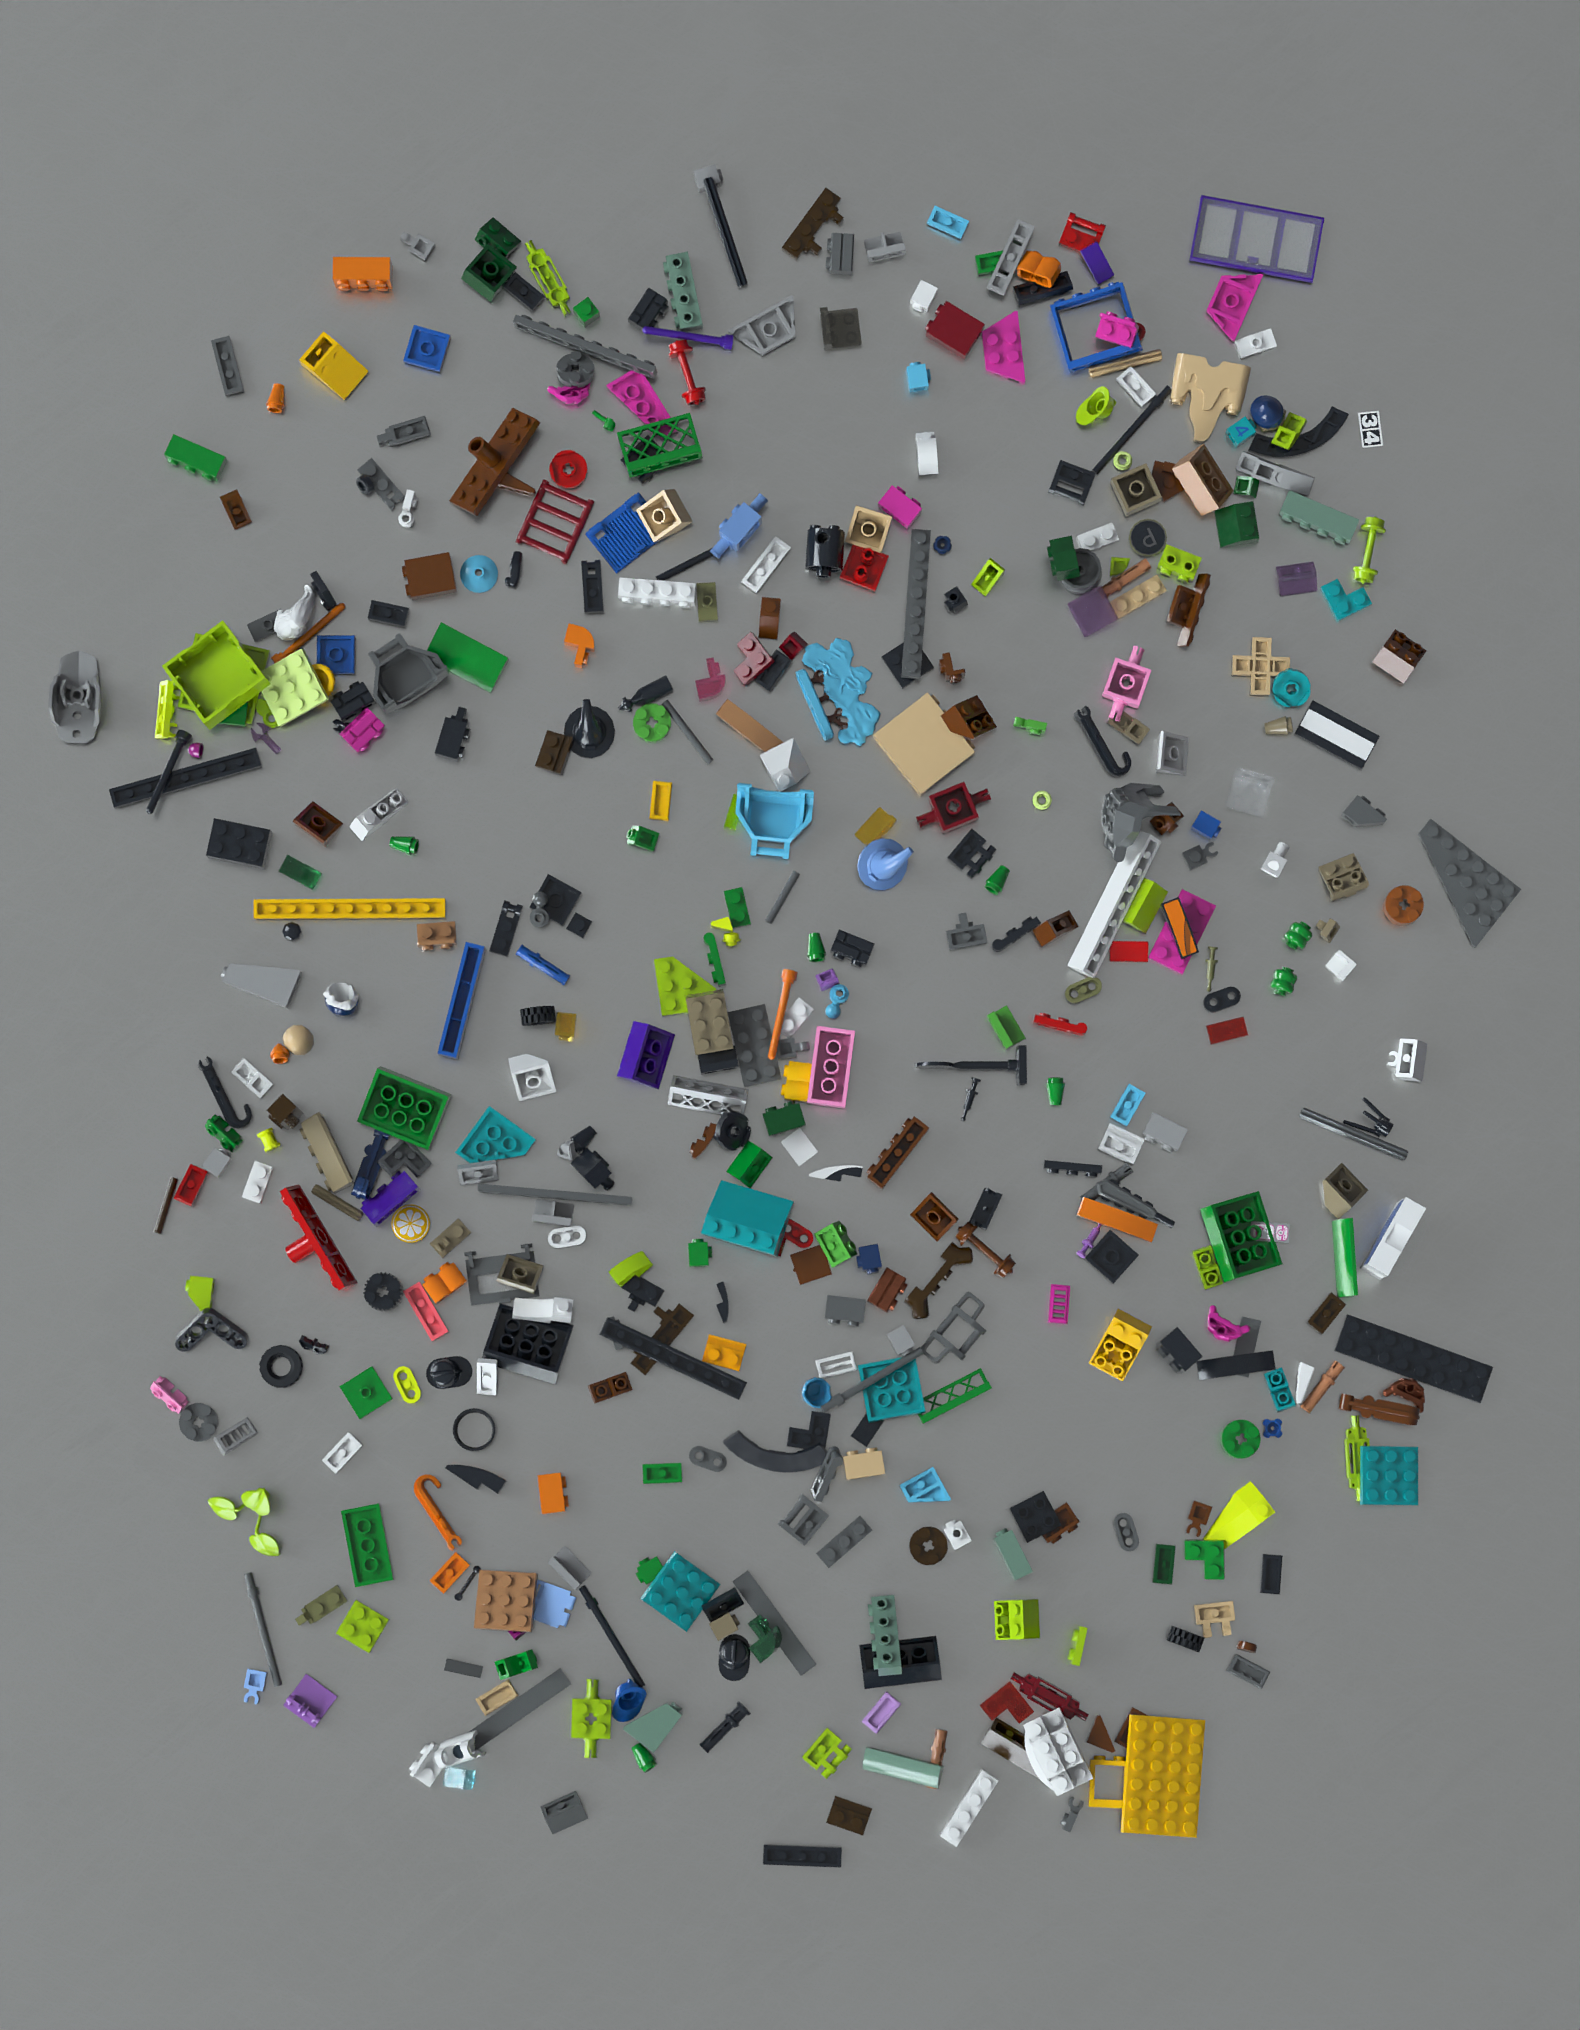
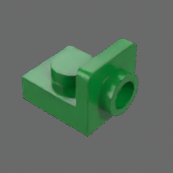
M632 826L627 833V844L654 851L659 833L642 826Z

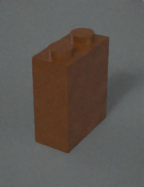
M449 552L404 560L405 566H402L403 576L408 579V584L405 585L407 596L411 595L412 601L457 592Z

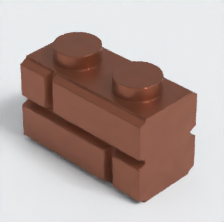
M886 1267L867 1301L885 1312H888L889 1309L893 1311L898 1302L895 1299L898 1293L903 1294L908 1285L905 1283L906 1278Z

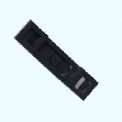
M1273 1350L1196 1362L1199 1380L1276 1370Z

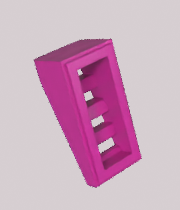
M1051 1284L1048 1323L1068 1324L1070 1286ZM1055 1290L1066 1291V1295L1054 1293ZM1054 1298H1063L1065 1302H1055ZM1054 1305L1065 1306L1064 1310L1053 1309ZM1053 1313L1064 1314V1318L1053 1317Z

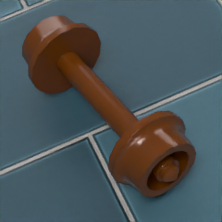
M967 1222L964 1226L958 1227L959 1232L955 1237L960 1241V1245L962 1246L968 1239L999 1267L993 1272L994 1274H999L1004 1278L1007 1273H1013L1012 1268L1016 1262L1011 1258V1254L1005 1260L1000 1258L972 1234L977 1229V1225L973 1226Z

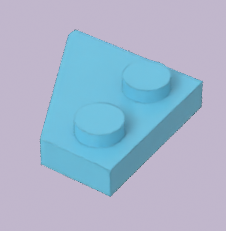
M934 1467L899 1485L908 1502L951 1500Z

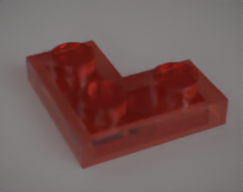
M1010 1681L980 1704V1707L991 1720H994L1008 1709L1020 1724L1034 1713L1033 1709Z

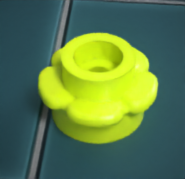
M730 932L723 934L724 939H722V942H726L727 946H735L737 942L741 941L739 933Z

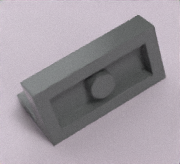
M576 1791L541 1806L545 1821L552 1834L588 1819Z

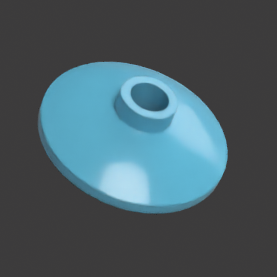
M475 555L463 563L460 570V578L468 590L475 593H483L490 590L497 582L498 570L490 558L483 555ZM481 570L482 574L480 576L475 575V571Z

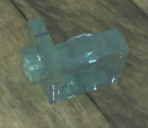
M455 1767L445 1768L443 1786L465 1790L473 1789L475 1770Z

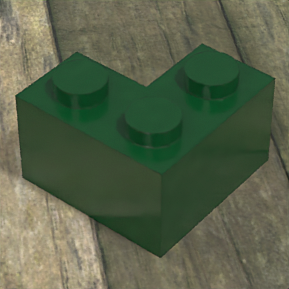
M1072 535L1049 540L1050 546L1047 547L1049 558L1053 557V560H1050L1052 575L1057 576L1058 581L1079 577L1080 572Z

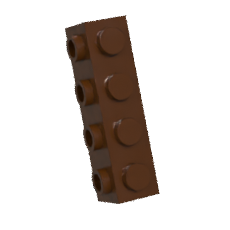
M915 1116L905 1121L902 1125L904 1130L901 1134H895L890 1141L892 1143L891 1147L888 1150L885 1148L878 1156L880 1161L877 1165L873 1163L866 1172L869 1174L867 1179L881 1190H883L929 1130V1127Z

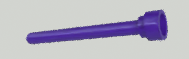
M648 326L642 329L644 334L718 344L726 350H731L733 345V335L729 334L716 337Z

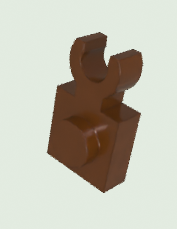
M1193 1501L1187 1518L1192 1520V1524L1187 1527L1186 1533L1189 1534L1190 1529L1194 1527L1197 1529L1196 1537L1200 1536V1525L1207 1524L1212 1510L1211 1506Z

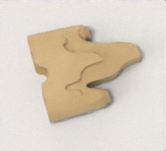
M1184 353L1177 354L1170 399L1171 403L1182 405L1185 402L1187 392L1191 393L1189 417L1194 427V442L1204 443L1209 439L1220 413L1225 408L1228 410L1227 414L1238 416L1245 398L1251 367L1223 361L1217 367H1212L1208 364L1205 357Z

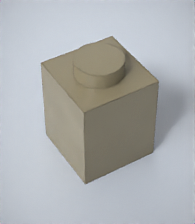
M729 1612L709 1623L719 1641L739 1630L737 1626L740 1623L736 1615L731 1616Z

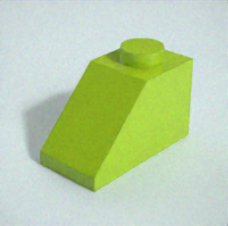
M190 1276V1280H186L185 1291H188L189 1297L200 1311L205 1308H212L215 1279Z

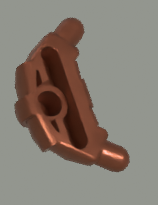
M1400 1378L1383 1391V1396L1385 1397L1392 1394L1394 1396L1399 1395L1413 1402L1416 1408L1420 1409V1413L1424 1411V1388L1414 1379Z

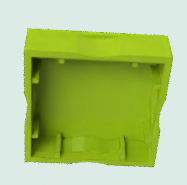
M223 620L202 635L192 646L182 650L162 665L163 669L184 694L190 706L209 730L271 684Z

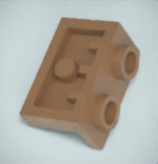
M455 921L417 924V946L422 948L423 951L434 950L433 947L441 946V949L453 948V945H457Z

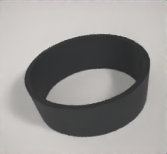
M477 1408L467 1409L461 1412L455 1419L453 1435L456 1442L462 1448L469 1451L482 1450L492 1442L495 1435V1424L487 1412ZM480 1413L485 1415L491 1422L492 1435L483 1446L469 1447L460 1440L457 1429L460 1420L465 1415Z

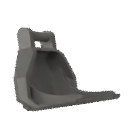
M400 633L395 636V639L375 652L371 651L368 653L376 666L373 697L385 714L403 708L435 687L449 675L447 666L443 664L436 653L409 646ZM399 644L402 646L403 649L382 663L379 661L378 658Z
M1129 783L1121 788H1114L1105 795L1102 810V824L1106 833L1104 845L1112 852V857L1116 862L1124 860L1127 847L1134 843L1140 833L1142 819L1158 815H1181L1176 807L1155 805L1147 797V795H1162L1164 790L1160 785Z

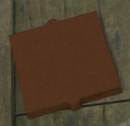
M820 1245L790 1255L794 1265L793 1271L796 1272L800 1285L832 1274L828 1259Z

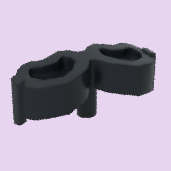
M302 1335L299 1339V1343L304 1349H312L316 1354H324L329 1348V1345L317 1342V1338L313 1341Z

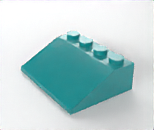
M721 1180L707 1212L701 1234L778 1257L794 1201Z

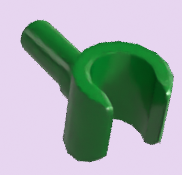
M595 410L592 412L594 416L605 422L604 429L611 432L614 430L616 424L613 419L606 418Z

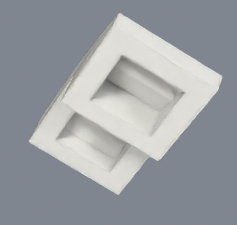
M244 1058L231 1071L259 1098L273 1085Z

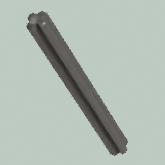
M1303 1108L1300 1112V1118L1401 1160H1405L1408 1155V1151L1307 1108Z

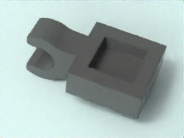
M795 1038L779 1040L777 1048L778 1060L797 1057V1051L810 1050L809 1042L795 1043Z
M1074 1797L1069 1799V1806L1071 1808L1069 1814L1065 1813L1060 1823L1063 1825L1062 1829L1071 1832L1078 1813L1084 1805V1802L1081 1801L1079 1806H1073Z

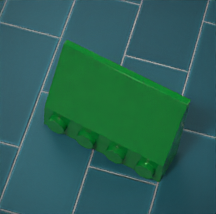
M380 1066L376 1070L357 1122L429 1150L452 1094Z
M1259 1191L1200 1209L1224 1283L1283 1264ZM1251 1221L1265 1222L1271 1242L1255 1241L1261 1237L1262 1231L1259 1226L1251 1225ZM1251 1228L1257 1231L1255 1238L1251 1236Z

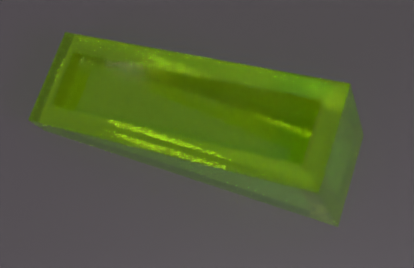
M733 794L724 829L736 831L739 821L735 814L737 794Z

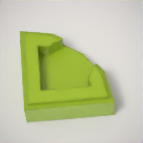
M1111 557L1110 577L1123 573L1128 567L1130 558Z

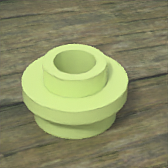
M1124 451L1118 452L1113 459L1114 466L1121 471L1129 469L1132 465L1131 455ZM1124 458L1126 463L1120 464L1119 460Z
M1038 791L1034 794L1033 805L1037 809L1045 810L1051 805L1052 798L1048 792ZM1040 797L1045 798L1046 802L1044 804L1039 803L1038 799Z

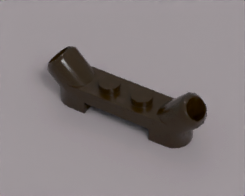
M952 1242L940 1256L945 1261L944 1265L923 1291L916 1286L904 1302L911 1307L914 1319L928 1318V1296L930 1293L934 1296L939 1290V1282L942 1279L947 1280L952 1273L950 1270L952 1266L971 1264L973 1262V1254L970 1247L959 1248Z

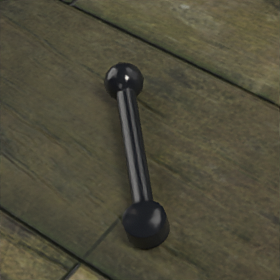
M479 1566L473 1568V1573L459 1593L455 1594V1600L460 1601L463 1598L462 1594L475 1575L481 1570Z

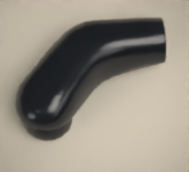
M520 551L513 552L510 562V577L505 578V585L507 587L516 588L518 586L523 555Z

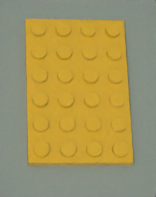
M1129 1714L1121 1832L1197 1838L1205 1720Z

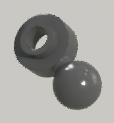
M541 891L536 892L533 896V903L536 905V909L530 914V921L536 927H543L550 920V914L544 908L548 902V897ZM538 914L542 916V921L536 919Z

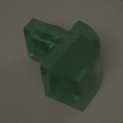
M758 1615L748 1623L759 1638L749 1649L757 1660L762 1663L778 1650L781 1645L782 1635L778 1626L771 1629L768 1621L762 1618L761 1615Z

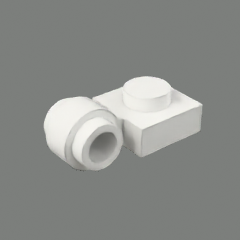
M408 489L402 513L398 517L399 524L404 528H409L413 525L414 518L411 511L412 508H416L418 497H415V491ZM408 517L409 521L404 522L403 519Z

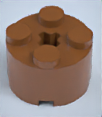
M1407 885L1392 889L1383 903L1384 914L1391 923L1398 926H1407L1415 922L1422 914L1424 908L1421 893ZM1402 902H1405V905L1408 906L1404 910H1402V906L1399 905Z

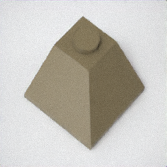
M1343 1163L1323 1181L1325 1206L1338 1220L1368 1191Z

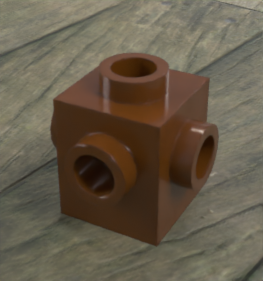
M1171 802V803H1169V804L1167 805V806L1176 807L1173 802ZM1181 812L1180 816L1158 815L1154 816L1150 823L1161 835L1167 831L1172 833L1178 827L1177 823L1184 815Z

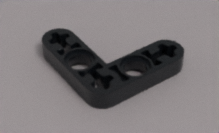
M205 1308L176 1336L175 1341L176 1348L179 1351L186 1352L211 1331L233 1348L242 1349L247 1344L248 1336L245 1331L215 1309ZM212 1316V1319H211V1318H208V1319L205 1321V1317ZM225 1325L229 1330L222 1332L219 1330V1326ZM197 1326L200 1327L202 1331L199 1333H194L191 1330V1328Z

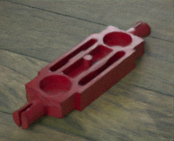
M1014 1672L1011 1676V1680L1020 1684L1019 1691L1027 1695V1698L1049 1711L1054 1710L1033 1698L1032 1696L1034 1695L1056 1708L1060 1707L1064 1717L1071 1720L1074 1716H1077L1086 1721V1717L1089 1714L1079 1709L1080 1702L1072 1698L1071 1694L1030 1673L1022 1677ZM1040 1682L1045 1683L1046 1685H1048V1686L1052 1687L1053 1689H1055V1690L1061 1692L1062 1694L1066 1695L1067 1697L1064 1698L1063 1696L1057 1694L1056 1691H1054V1690H1052V1689H1050V1688H1047V1687L1041 1685Z

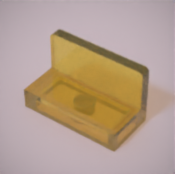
M879 807L855 833V836L867 846L872 841L883 838L897 822V819Z

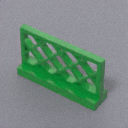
M690 413L617 432L629 478L703 458ZM688 419L689 426L686 431L677 427L680 421ZM667 425L672 429L668 435L659 432L661 426ZM649 430L653 432L649 441L640 437L643 431ZM674 430L683 433L679 442L670 438ZM631 435L635 439L630 446L623 442L622 437ZM656 435L665 439L661 447L652 443ZM686 435L694 439V445L686 446L682 444ZM638 440L647 444L642 452L634 448ZM668 441L676 444L674 450L667 451L664 449ZM649 446L658 449L656 455L649 456L645 454ZM631 451L640 455L636 461L629 462L628 456Z

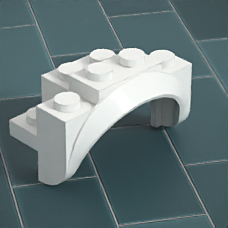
M1060 1707L1023 1725L1025 1728V1748L1029 1761L1037 1776L1057 1796L1093 1779Z

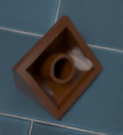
M313 801L293 820L297 827L325 847H327L343 825L340 820Z
M932 1192L910 1214L936 1241L959 1220Z

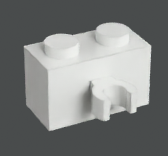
M1400 1039L1398 1053L1395 1051L1389 1053V1055L1396 1057L1394 1062H1388V1065L1396 1067L1395 1077L1405 1081H1423L1427 1050L1426 1043L1416 1039Z

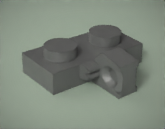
M966 913L958 914L960 924H956V929L946 931L949 950L988 943L984 924L973 926V921L968 922Z

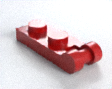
M1046 1013L1035 1014L1033 1024L1079 1036L1084 1035L1087 1031L1085 1023L1081 1022L1075 1025L1069 1023V1020L1065 1018L1051 1019V1015Z

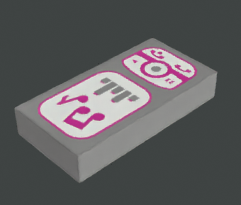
M1251 1221V1225L1259 1226L1262 1231L1261 1237L1255 1241L1271 1242L1265 1222ZM1269 1222L1274 1241L1276 1243H1289L1290 1224ZM1251 1228V1236L1255 1238L1257 1231Z

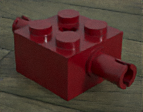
M965 782L930 795L928 799L932 809L930 812L916 816L919 827L922 828L936 822L944 834L977 821L979 816L975 807L980 803L991 800L988 789L986 788L971 795ZM951 804L958 806L956 812L949 810Z

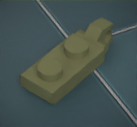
M336 1585L301 1609L303 1614L295 1620L298 1625H302L306 1621L312 1624L348 1600L339 1586Z

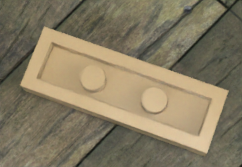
M1155 575L1110 601L1108 606L1116 619L1119 620L1162 595L1167 590L1158 575Z

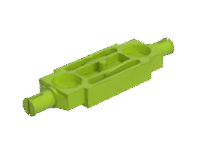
M532 240L529 241V244L526 242L525 245L530 252L526 259L530 264L529 269L547 301L551 302L553 308L560 307L564 316H567V312L570 314L571 311L566 304L570 299L566 291V285L549 255H546L543 248L536 249ZM548 262L551 264L556 275L558 276L562 284L561 287L558 285L556 277L553 274L552 270H550L549 266L547 265ZM534 270L538 271L540 278L542 279L544 285L549 291L548 294L543 289Z
M1359 1415L1351 1416L1352 1427L1346 1430L1344 1443L1349 1488L1356 1490L1357 1501H1360V1446H1364V1443L1365 1446H1370L1369 1438H1367L1366 1428L1360 1427ZM1350 1462L1352 1464V1474L1350 1470Z

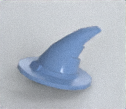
M881 838L874 840L864 847L859 856L857 865L859 877L865 885L874 890L893 888L905 875L908 865L907 859L914 851L910 847L904 850L901 844L892 839Z

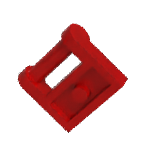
M1070 212L1059 245L1080 253V250L1094 242L1100 243L1106 225L1093 223ZM1075 223L1096 231V237L1071 228L1072 224Z

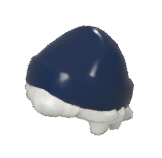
M333 983L323 993L325 1004L334 1015L346 1016L356 1011L359 994H356L352 985Z

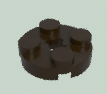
M922 1527L911 1536L909 1548L910 1553L918 1563L934 1565L945 1557L948 1544L945 1535L935 1527ZM930 1540L934 1549H929L927 1552L923 1543H928Z

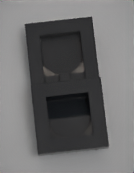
M722 1281L716 1285L723 1302L716 1306L723 1323H726L728 1320L729 1302L727 1291Z

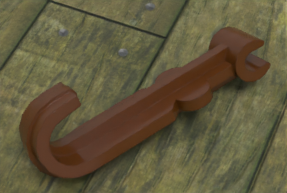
M1341 1395L1339 1409L1350 1412L1351 1410L1361 1411L1363 1418H1370L1373 1415L1376 1419L1407 1425H1417L1420 1419V1409L1414 1406L1381 1399L1375 1401L1370 1395L1365 1396L1363 1400L1356 1399L1352 1395Z

